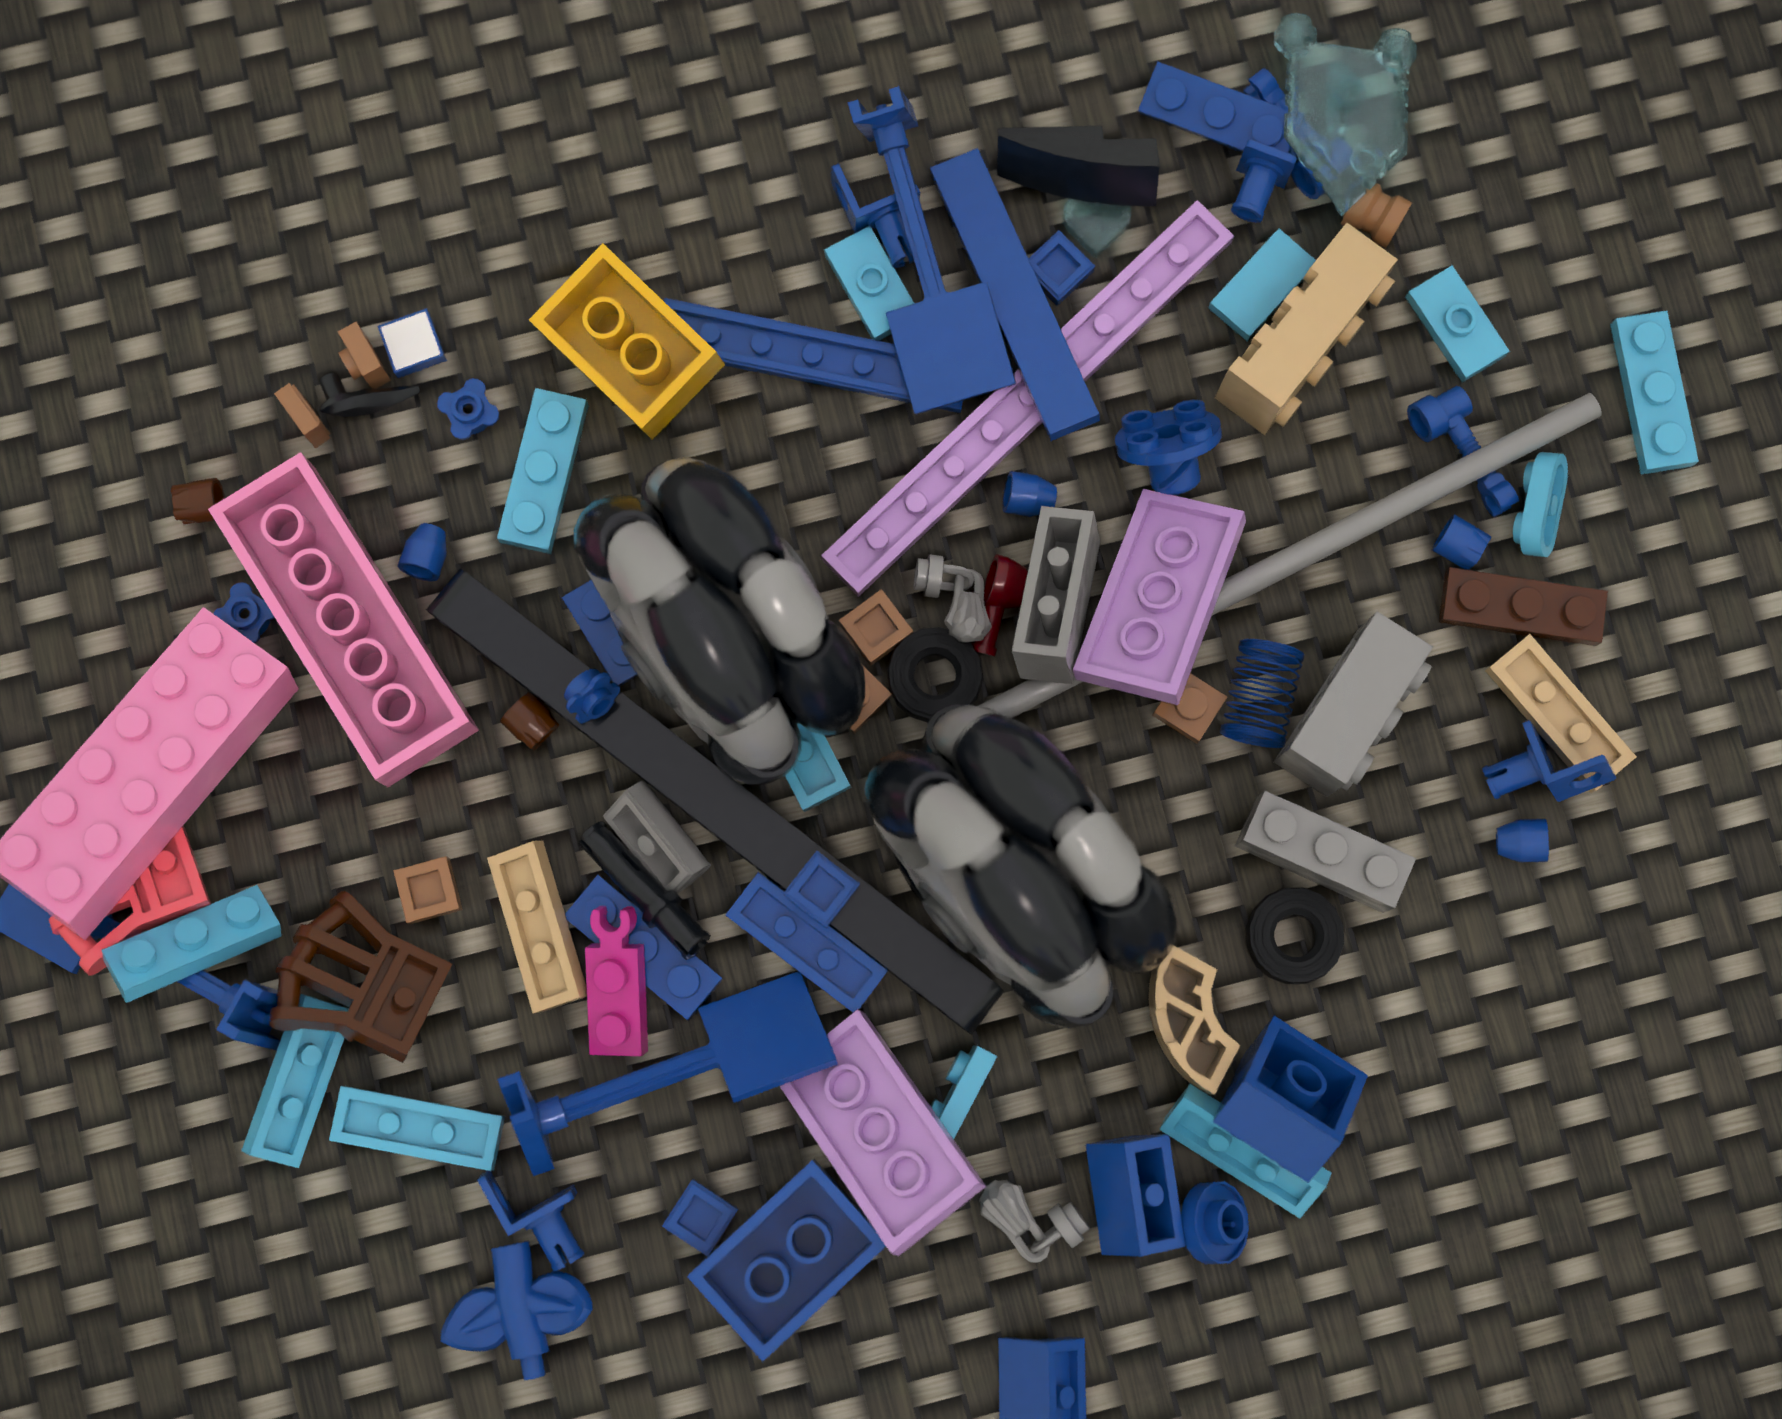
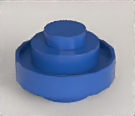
M1225 1181L1198 1183L1191 1188L1183 1201L1181 1211L1186 1248L1196 1260L1204 1264H1226L1233 1262L1242 1253L1249 1231L1248 1212L1243 1198L1235 1187Z

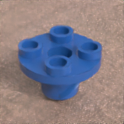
M1200 400L1182 401L1176 404L1172 410L1151 413L1147 410H1137L1121 418L1122 428L1115 436L1117 454L1122 460L1131 464L1148 466L1150 482L1154 491L1178 495L1192 490L1199 484L1201 475L1198 456L1210 451L1220 442L1222 438L1221 423L1216 415L1206 411L1205 403Z

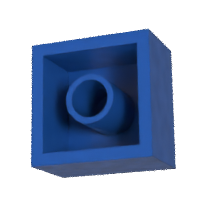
M1273 1016L1243 1055L1213 1122L1228 1131L1235 1138L1242 1140L1264 1154L1282 1168L1309 1183L1342 1143L1368 1075L1281 1019Z

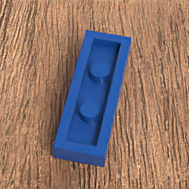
M1158 61L1138 109V112L1144 116L1242 153L1249 139L1290 153L1304 119L1300 114Z
M758 872L725 916L852 1013L860 1009L887 974L888 970L832 927L828 926L826 929L785 897L782 889Z
M597 875L565 913L566 919L594 943H600V938L594 934L591 928L590 917L592 911L599 906H606L607 921L611 926L619 928L621 923L620 910L627 906H633L637 915V923L634 930L629 934V944H644L646 986L689 1021L721 983L723 978L697 956L685 960L657 927L649 928L642 920L643 912Z

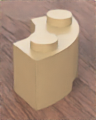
M1173 945L1170 953L1161 965L1151 972L1149 1010L1153 1030L1165 1056L1178 1073L1204 1093L1215 1095L1240 1044L1223 1031L1213 1012L1211 988L1217 969Z

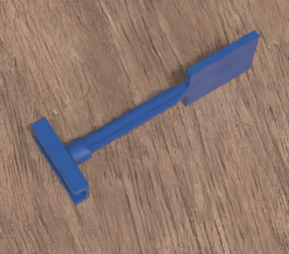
M897 86L889 89L893 103L891 106L887 107L886 104H882L876 107V111L870 113L867 112L858 99L848 102L854 125L869 142L875 140L878 154L885 157L924 293L923 301L886 312L914 414L917 415L1015 385L1016 380L987 281L953 292H946L905 151L909 147L905 130L918 127V122L912 104L900 87Z
M8 884L0 898V932L67 971L77 974L81 968L79 966L81 958L60 935L52 933L49 923L51 915ZM112 914L107 915L90 935L95 941L98 938L103 939L121 923L113 919ZM205 970L177 981L219 1005V1011L224 1016L216 1030L233 1040L277 1051L280 1039L269 1034L272 1029L269 1021L270 1010L277 1006L278 990L244 980L242 985L235 983L231 986Z
M795 972L699 1007L698 1011L710 1040L709 1044L561 1099L556 1095L535 1103L519 1071L497 1079L512 1115L509 1116L533 1177L554 1169L548 1134L569 1127L568 1122L684 1079L719 1068L733 1103L838 1065L834 1051L801 973Z

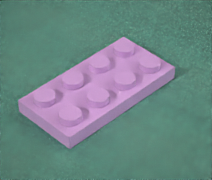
M1143 489L1073 667L1075 679L1179 705L1246 523L1244 511Z
M857 1009L826 1034L838 1065L781 1085L780 1088L890 1253L900 1256L985 1188L986 1185L865 1013Z

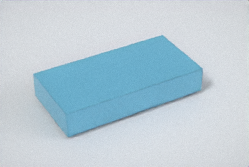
M1278 229L1210 302L1208 308L1243 339L1248 341L1280 307L1292 289L1303 282L1305 274L1316 259L1282 230Z

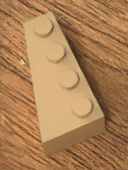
M1346 223L1307 271L1303 278V284L1300 287H1294L1284 299L1271 319L1273 321L1272 324L1269 326L1265 323L1252 339L1250 346L1243 356H1238L1230 366L1215 399L1264 435H1266L1275 422L1284 427L1302 404V401L1295 397L1306 381L1315 387L1334 362L1326 355L1337 341L1346 347L1365 322L1357 316L1368 301L1377 307L1391 289L1395 280L1388 275L1398 259L1349 223Z

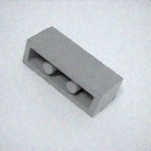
M1041 506L1012 648V654L1021 679L1073 685L1075 677L1073 667L1080 651L1100 546V536L1094 511Z
M1267 791L1262 792L1255 798L1235 844V847L1382 913L1395 909L1416 860L1415 857Z

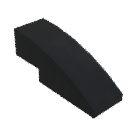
M1102 126L998 128L997 176L1051 195L1085 202L1118 206L1156 207L1160 168L1156 138L1104 139Z

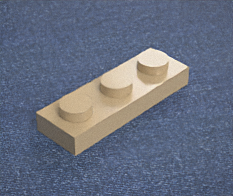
M1531 634L1523 638L1485 670L1527 720H1531L1538 733L1568 768L1596 756L1605 755L1616 775L1637 757ZM1596 772L1583 774L1577 778L1579 780H1584L1591 777ZM1603 785L1598 786V787L1593 788V789L1588 790V791H1589L1590 793H1593V792L1597 791L1599 788H1601Z
M531 841L488 857L487 860L532 1013L544 1012L587 997V986L544 842Z

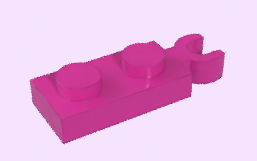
M599 906L591 913V928L594 934L600 938V943H592L585 947L589 1055L643 1056L648 1052L644 944H629V934L634 930L637 923V915L633 906H627L620 910L621 923L619 928L611 926L607 921L606 906Z

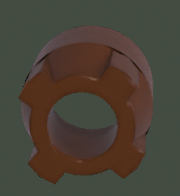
M217 478L191 481L185 484L172 485L171 487L173 514L176 520L182 521L183 525L215 521L208 508L225 499L222 485Z
M531 692L525 694L512 705L500 720L516 739L525 743L533 750L541 746L560 726L551 716L549 710Z

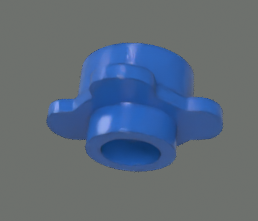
M469 379L460 390L454 393L444 392L438 398L437 407L441 413L447 414L452 423L450 431L457 439L466 440L472 434L483 431L487 426L495 425L499 419V410L495 405L489 403L485 396L486 386L479 379ZM466 405L473 406V411L469 414L464 412Z
M243 582L231 587L230 598L226 604L216 609L213 613L253 643L259 641L260 635L268 628L270 620L275 618L264 599L255 595L252 587ZM244 609H248L250 612L249 617L246 619L240 616L241 611Z
M589 669L576 676L567 686L564 693V698L567 701L566 709L569 713H577L575 718L579 723H586L591 719H597L612 707L615 698L620 692V687L617 683L610 684L611 677L608 673H600L596 669Z

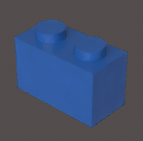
M1169 1134L1132 1135L1086 1144L1101 1254L1141 1257L1186 1247Z

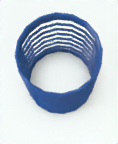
M1261 639L1240 640L1238 649L1248 656H1237L1236 660L1238 662L1261 669L1291 671L1297 675V678L1288 680L1269 672L1243 667L1234 668V672L1258 680L1288 682L1295 689L1284 691L1257 681L1232 679L1231 683L1246 689L1268 693H1285L1292 698V701L1281 702L1265 695L1242 690H1229L1228 693L1230 695L1252 702L1283 705L1290 712L1278 713L1253 704L1227 701L1226 705L1231 708L1261 715L1280 716L1287 720V723L1275 724L1264 719L1231 712L1224 713V717L1251 725L1277 727L1283 730L1285 734L1281 735L1260 727L1237 723L1222 724L1220 734L1246 744L1268 748H1282L1285 746V736L1288 734L1283 726L1290 724V720L1285 715L1291 714L1293 711L1287 704L1295 701V698L1290 693L1297 691L1298 687L1293 682L1300 678V675L1295 670L1302 668L1305 654L1299 649L1278 642ZM1252 648L1270 651V652L1277 653V654H1280V655H1283V656L1274 655V654H1269V653H1264V652H1261V651H1258V650H1254V649H1252ZM1242 658L1262 661L1282 668H1272L1255 665L1242 661L1240 659ZM1281 664H1299L1300 666L1289 668ZM1237 670L1258 672L1279 679H1268L1252 676L1239 672ZM1234 681L1254 683L1275 690H1265L1249 687L1236 683ZM1232 692L1254 695L1274 702L1246 698ZM1231 704L1250 706L1271 713L1243 709L1233 706ZM1228 715L1250 718L1267 724L1240 720ZM1256 737L1269 738V739H1272V740L1261 739V738H1256Z

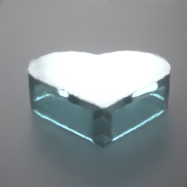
M1069 198L1063 210V225L1096 259L1128 228L1131 218V207L1091 203Z

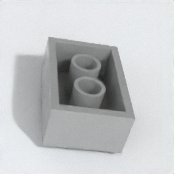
M1378 611L1374 613L1357 630L1286 741L1285 746L1275 758L1274 763L1327 797L1340 788L1347 791L1353 783L1358 784L1374 760V756L1367 753L1371 745L1376 746L1382 737L1386 739L1403 714V711L1396 707L1399 700L1404 702L1411 692L1414 694L1430 672L1432 666L1426 663L1425 659L1433 646Z

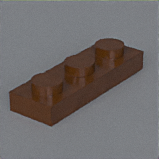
M1449 567L1445 571L1439 623L1525 636L1531 634L1532 637L1597 646L1602 643L1608 591Z

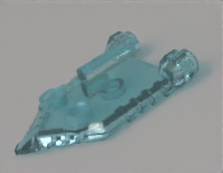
M1300 13L1288 14L1281 19L1274 34V46L1290 60L1286 64V73L1289 75V78L1286 79L1285 89L1289 93L1285 94V105L1288 107V113L1284 114L1283 137L1297 154L1302 165L1313 172L1312 175L1317 182H1321L1323 185L1322 189L1334 203L1337 212L1343 216L1367 193L1366 189L1370 190L1377 183L1376 179L1381 180L1387 174L1386 170L1390 171L1407 155L1408 131L1405 129V123L1408 122V111L1405 107L1409 106V96L1406 94V91L1409 90V80L1406 78V74H1409V69L1417 58V44L1411 39L1409 31L1400 28L1384 31L1380 35L1374 51L1316 42L1317 29L1312 25V20L1309 16Z

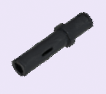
M604 821L595 823L584 832L578 846L585 850L611 880L643 912L642 920L649 928L657 927L685 960L698 954L706 946L707 940L710 939L711 935L680 905L681 897L674 890L667 891L641 864L639 859L607 828Z

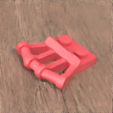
M184 825L107 915L132 907L134 913L98 943L91 935L84 940L53 916L49 918L52 933L60 935L81 958L79 966L87 975H95L106 967L102 949L211 904Z

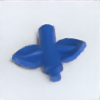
M529 1241L492 1248L495 1288L473 1289L462 1296L452 1308L443 1325L441 1342L460 1350L488 1351L496 1349L507 1340L511 1360L520 1359L524 1380L546 1376L542 1354L550 1351L546 1334L564 1335L580 1327L592 1312L590 1295L579 1279L571 1274L560 1271L540 1275L533 1282Z

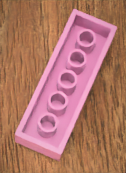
M301 452L208 508L376 781L386 787H390L479 731L320 474Z
M203 607L0 839V877L82 939L86 940L298 691L299 688L289 668Z

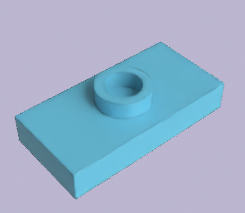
M868 226L824 249V253L872 340L879 341L891 335L886 312L912 305L914 302L896 270L892 267L872 228Z
M1453 265L1410 290L1405 296L1462 383L1506 357L1510 352Z

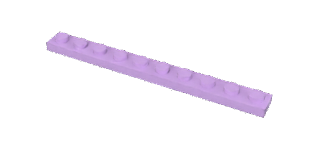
M1198 200L1061 328L1084 381L1088 380L1232 243L1234 235ZM1019 369L1014 373L1015 385L993 392L821 555L822 561L858 597L1042 423Z

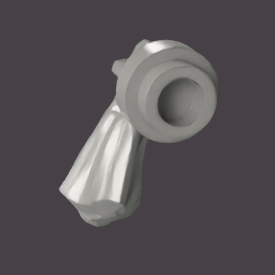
M929 554L927 559L918 558L914 574V590L923 591V596L933 598L939 597L940 590L954 591L950 610L944 620L945 625L949 629V635L964 643L983 640L992 626L984 605V580L982 575L973 569L943 564L944 559L940 555ZM943 573L955 574V582H942ZM975 581L974 593L965 592V590L973 586V582Z
M994 1180L988 1184L979 1199L981 1215L1001 1229L1021 1256L1031 1263L1044 1260L1049 1253L1050 1245L1061 1237L1074 1248L1085 1240L1082 1234L1090 1229L1082 1214L1070 1201L1063 1207L1058 1203L1047 1211L1054 1226L1043 1233L1028 1208L1021 1185H1015L1007 1180ZM1028 1230L1036 1239L1030 1250L1020 1237Z

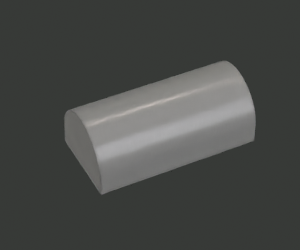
M645 780L626 789L603 815L604 819L629 851L639 859L641 864L667 891L674 890L677 894L701 877L711 866Z

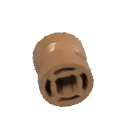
M1366 177L1340 224L1344 226L1346 223H1349L1357 230H1364L1371 235L1373 242L1386 249L1412 202L1400 195L1390 197L1382 192L1380 184Z

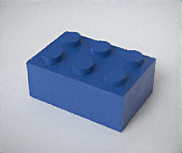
M813 1159L687 1277L763 1362L881 1252L886 1245L866 1215L823 1167Z

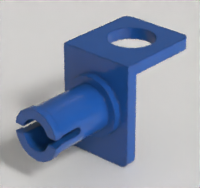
M1247 140L1236 171L1245 174L1236 202L1233 203L1231 212L1234 215L1249 222L1258 223L1262 221L1274 186L1283 189L1286 186L1300 149L1297 143L1294 142L1290 153H1286L1257 141Z
M839 163L831 166L832 185L854 233L868 226L876 228L891 259V265L894 268L905 266L903 259L906 256L909 263L914 262L896 195L892 194L859 208ZM916 185V189L920 199V191L918 186Z
M1531 720L1522 723L1530 744L1526 745L1528 751L1493 765L1482 767L1484 776L1488 777L1486 781L1495 799L1541 781L1543 785H1547L1557 802H1560L1616 779L1615 773L1605 755L1596 756L1555 773L1542 738ZM1596 772L1594 775L1587 779L1573 781L1575 778L1583 774Z
M485 1171L480 1175L478 1183L507 1235L510 1236L522 1228H525V1230L531 1229L548 1258L553 1272L564 1268L567 1259L571 1264L585 1254L583 1249H580L560 1213L564 1209L563 1205L576 1197L577 1190L574 1185L567 1187L516 1216L492 1172Z

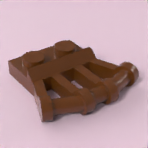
M340 891L330 900V907L308 925L303 924L298 927L293 936L295 946L291 954L282 957L275 969L276 974L279 976L277 1006L270 1010L269 1025L274 1029L282 1031H294L302 1028L339 1032L349 1042H352L354 1039L403 1063L452 963L388 933L350 893ZM343 923L352 925L378 954L377 956L370 954L331 935V933ZM315 954H322L366 975L361 987L358 988L310 965ZM301 986H306L350 1008L348 1011L299 1007Z

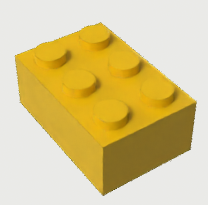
M603 243L529 319L565 357L652 440L725 365L718 353Z

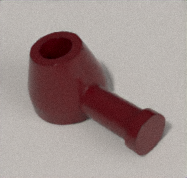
M998 554L994 556L984 585V605L992 628L983 640L971 642L977 653L994 657L997 652L995 645L1004 609L1021 607L1028 574L1027 568L1006 556Z

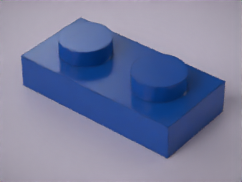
M592 580L563 596L562 599L603 667L610 675L613 683L621 686L638 676L621 649L623 642L614 626L609 609L596 590Z

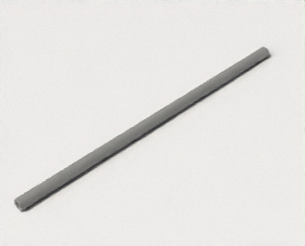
M1587 393L1226 578L1212 615L1601 417L1602 411L1598 401L1591 393ZM1074 677L1072 685L1027 680L978 706L987 707L1009 718H1013L1083 681L1076 680Z

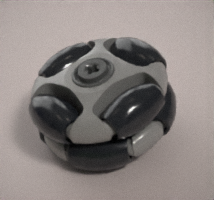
M688 457L676 458L655 466L647 473L641 487V499L628 494H608L592 501L580 513L574 528V549L580 563L586 568L596 590L609 609L614 626L623 642L621 649L625 657L650 693L658 701L663 699L689 724L700 739L708 743L715 763L728 776L746 784H770L790 772L796 765L801 753V733L797 723L814 733L835 735L848 730L858 720L865 700V674L860 657L852 641L842 629L828 620L823 600L817 592V585L800 556L784 538L779 536L777 528L765 508L732 475L704 461Z
M960 704L946 706L936 712L929 720L923 738L922 750L914 748L893 751L879 759L870 770L865 784L866 805L881 837L892 849L898 867L909 887L922 902L923 907L932 920L951 942L964 953H972L998 979L1010 984L1022 1007L1035 1018L1046 1024L1068 1029L1089 1025L1106 1013L1113 999L1112 976L1105 961L1122 971L1138 974L1149 972L1160 966L1170 953L1177 933V919L1171 894L1156 873L1141 865L1139 855L1132 841L1112 815L1109 814L1097 796L1086 786L1082 776L1068 758L1045 736L1028 725L987 707Z

